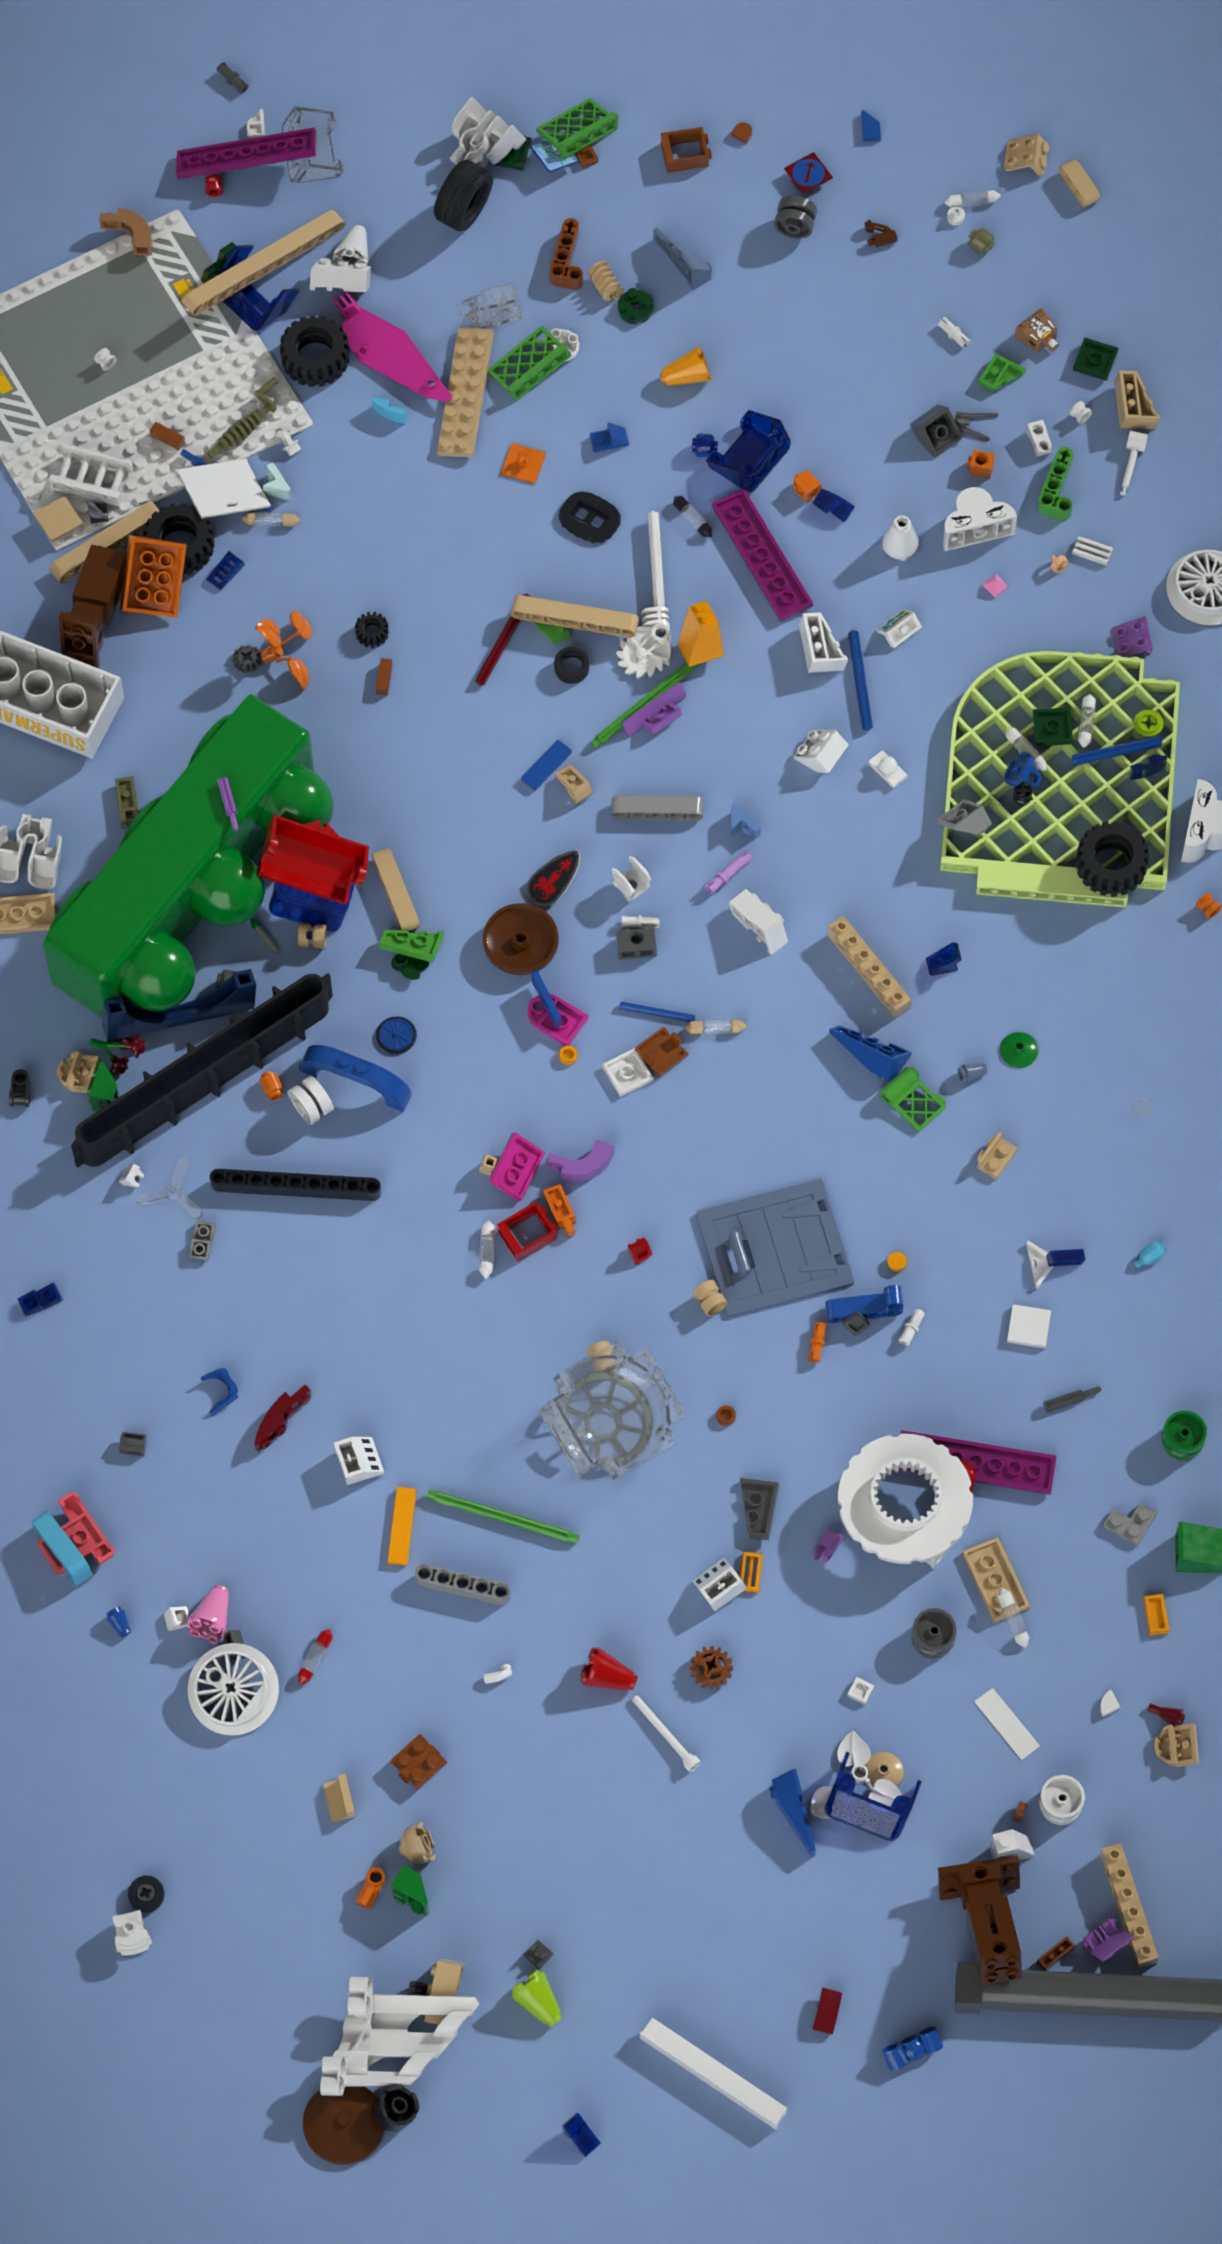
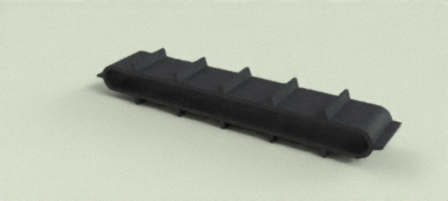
M327 973L323 977L317 974H307L282 991L273 986V997L239 1019L232 1014L229 1015L230 1025L197 1047L187 1043L186 1054L154 1075L144 1071V1081L110 1104L101 1099L99 1101L101 1110L82 1121L75 1130L76 1139L71 1144L76 1167L78 1168L84 1163L91 1167L100 1166L123 1150L133 1154V1144L167 1121L176 1126V1115L208 1094L212 1093L220 1097V1086L252 1065L262 1069V1059L296 1036L303 1041L306 1040L305 1030L325 1018L328 1014V1002L333 997L330 974Z

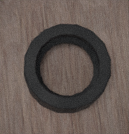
M566 647L560 650L554 660L555 674L559 680L565 683L574 684L581 682L589 672L587 654L577 647ZM573 657L581 660L583 666L576 673H567L561 669V662L566 658Z

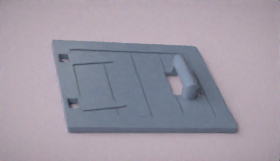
M822 1179L696 1212L719 1291L728 1303L725 1307L728 1317L854 1284L852 1272ZM824 1201L826 1211L820 1212L818 1203ZM744 1241L748 1242L755 1268L750 1269L742 1244ZM731 1245L738 1267V1272L731 1274L723 1248ZM841 1255L843 1264L837 1265L835 1256Z

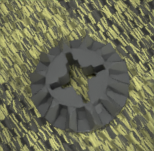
M250 644L248 646L241 645L238 650L235 649V653L232 656L234 666L242 672L255 671L262 663L261 652L257 647H252ZM244 655H250L251 660L247 659L244 661Z

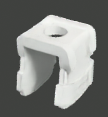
M630 856L629 862L632 868L626 874L622 875L617 869L612 868V877L614 878L612 884L621 891L629 903L650 888L651 881L647 870L634 857ZM630 881H634L637 884L635 889L629 883Z
M140 1910L112 1916L117 1934L115 1936L116 1952H120L122 1956L139 1954L149 1949L152 1941L147 1930L143 1928L144 1923Z

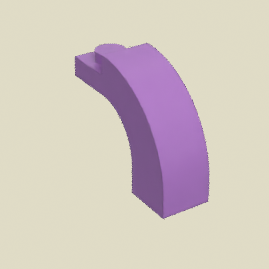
M596 1139L591 1152L580 1160H569L549 1152L546 1158V1166L554 1172L560 1171L561 1180L569 1182L587 1181L600 1175L608 1167L614 1155V1146Z

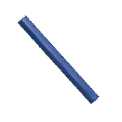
M627 1002L620 1003V1009L688 1022L695 1021L696 1015Z

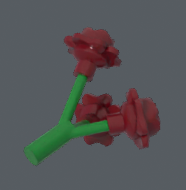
M139 1035L134 1040L132 1036L108 1042L93 1038L89 1040L90 1046L104 1049L112 1062L109 1072L112 1074L117 1073L120 1075L125 1073L128 1069L127 1063L129 1059L127 1057L118 1059L116 1055L110 1052L108 1047L132 1050L136 1058L139 1057V1054L145 1052V1041L140 1040Z

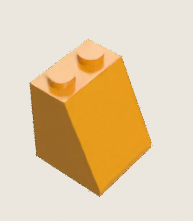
M707 601L689 606L677 643L689 667L724 656L719 622Z

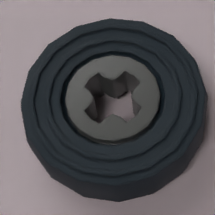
M144 1875L136 1878L128 1889L130 1904L134 1909L141 1912L155 1911L164 1900L165 1892L163 1885L152 1876ZM144 1889L151 1891L149 1898L141 1897Z

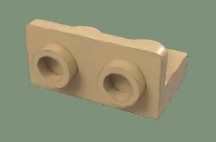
M1000 1132L996 1137L994 1135L991 1137L986 1151L982 1150L977 1157V1168L995 1180L998 1179L1018 1151L1016 1146L1002 1138L1003 1134Z

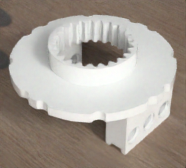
M900 1434L898 1437L884 1436L861 1448V1453L857 1456L854 1455L849 1461V1468L843 1471L838 1489V1504L841 1506L840 1517L848 1534L854 1541L860 1542L862 1549L866 1552L875 1553L879 1559L897 1564H911L913 1561L926 1562L932 1569H935L953 1544L962 1537L963 1531L969 1525L973 1508V1493L969 1490L971 1481L965 1467L957 1456L950 1455L947 1447L942 1444L936 1445L933 1439L915 1434ZM899 1468H902L903 1471L910 1468L911 1472L918 1470V1475L925 1474V1479H930V1486H933V1492L935 1493L934 1505L931 1506V1511H927L926 1517L923 1515L920 1517V1521L916 1518L913 1519V1523H910L908 1519L902 1523L899 1518L893 1521L892 1515L886 1517L887 1512H881L882 1506L878 1505L879 1499L877 1498L878 1486L881 1485V1479L885 1480L886 1474L891 1475L892 1470L897 1473Z

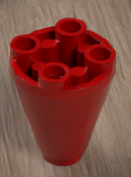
M591 1648L588 1655L590 1659L588 1666H583L580 1675L582 1676L581 1683L583 1685L625 1691L634 1689L638 1676L632 1670L601 1648Z

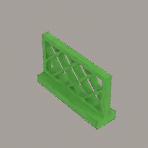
M589 98L539 126L537 133L560 150V156L566 159L618 128V115L615 112L609 114ZM591 106L594 110H584V108ZM573 114L581 115V118L570 116ZM583 115H593V119L583 118ZM595 116H603V118L595 119ZM568 122V125H557V123ZM570 122L580 123V126H570ZM582 123L591 124V125L585 127V126H582ZM551 129L554 130V133H549L545 130ZM556 130H565L567 134L556 133ZM569 131H579L575 134H569ZM556 138L565 139V140H563V141H561V142L559 143V142L556 140Z
M540 326L488 369V373L511 395L513 400L517 401L571 356L563 343H560L548 330ZM541 333L546 335L545 341H536ZM536 345H545L544 351L535 352ZM548 345L557 346L553 351H547ZM532 346V351L523 352V348ZM531 356L530 363H521L522 357ZM534 356H543L541 361L534 362ZM512 357H518V363H509V360ZM521 367H529L525 374H520ZM499 368H505L504 374H495L494 372ZM508 368H517L516 374H507ZM507 379H515V382L510 386L506 384Z

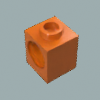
M974 450L973 455L969 456L967 461V467H970L969 474L991 478L995 454Z
M807 469L794 477L793 489L808 503L821 493V483Z

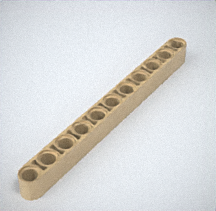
M329 210L190 291L183 297L182 304L194 316L204 312L337 234L344 228L345 221L334 210Z

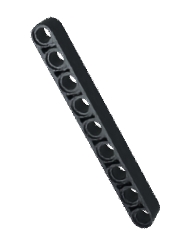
M215 1169L210 1173L211 1187L217 1192L376 1201L381 1197L379 1180L370 1177ZM222 1178L223 1181L217 1183L215 1179ZM236 1179L243 1180L239 1184L234 1183ZM256 1180L261 1181L259 1185L253 1184V1182ZM275 1181H278V1182L281 1183V1184L278 1185V1186H273V1185H272V1183L275 1182ZM296 1182L300 1184L298 1187L291 1186ZM312 1184L319 1185L317 1188H311L310 1186ZM332 1185L339 1186L337 1189L329 1188ZM351 1186L358 1187L356 1190H349ZM370 1187L377 1188L374 1192L368 1191Z

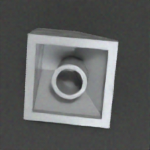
M965 799L936 819V822L940 825L977 835L984 833L992 825L982 805Z

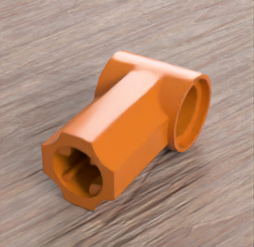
M375 1867L367 1872V1878L355 1901L356 1904L365 1909H372L381 1888L386 1883L385 1874L382 1869ZM375 1874L382 1877L377 1883L371 1881V1877Z

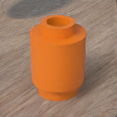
M268 1071L261 1075L259 1082L266 1097L270 1101L281 1098L284 1095V1089L277 1073Z

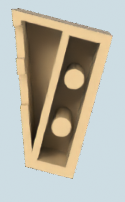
M1119 370L1114 380L1120 429H1155L1160 416L1156 414L1151 399L1149 400L1145 392L1146 388L1138 372Z

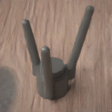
M956 411L955 422L959 426L960 431L990 440L988 436L966 428V426H970L971 417H998L999 415L998 413H965Z

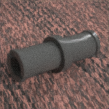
M225 62L219 64L216 70L226 78V82L232 84L241 94L246 92L249 85L239 77V74L236 71H232Z

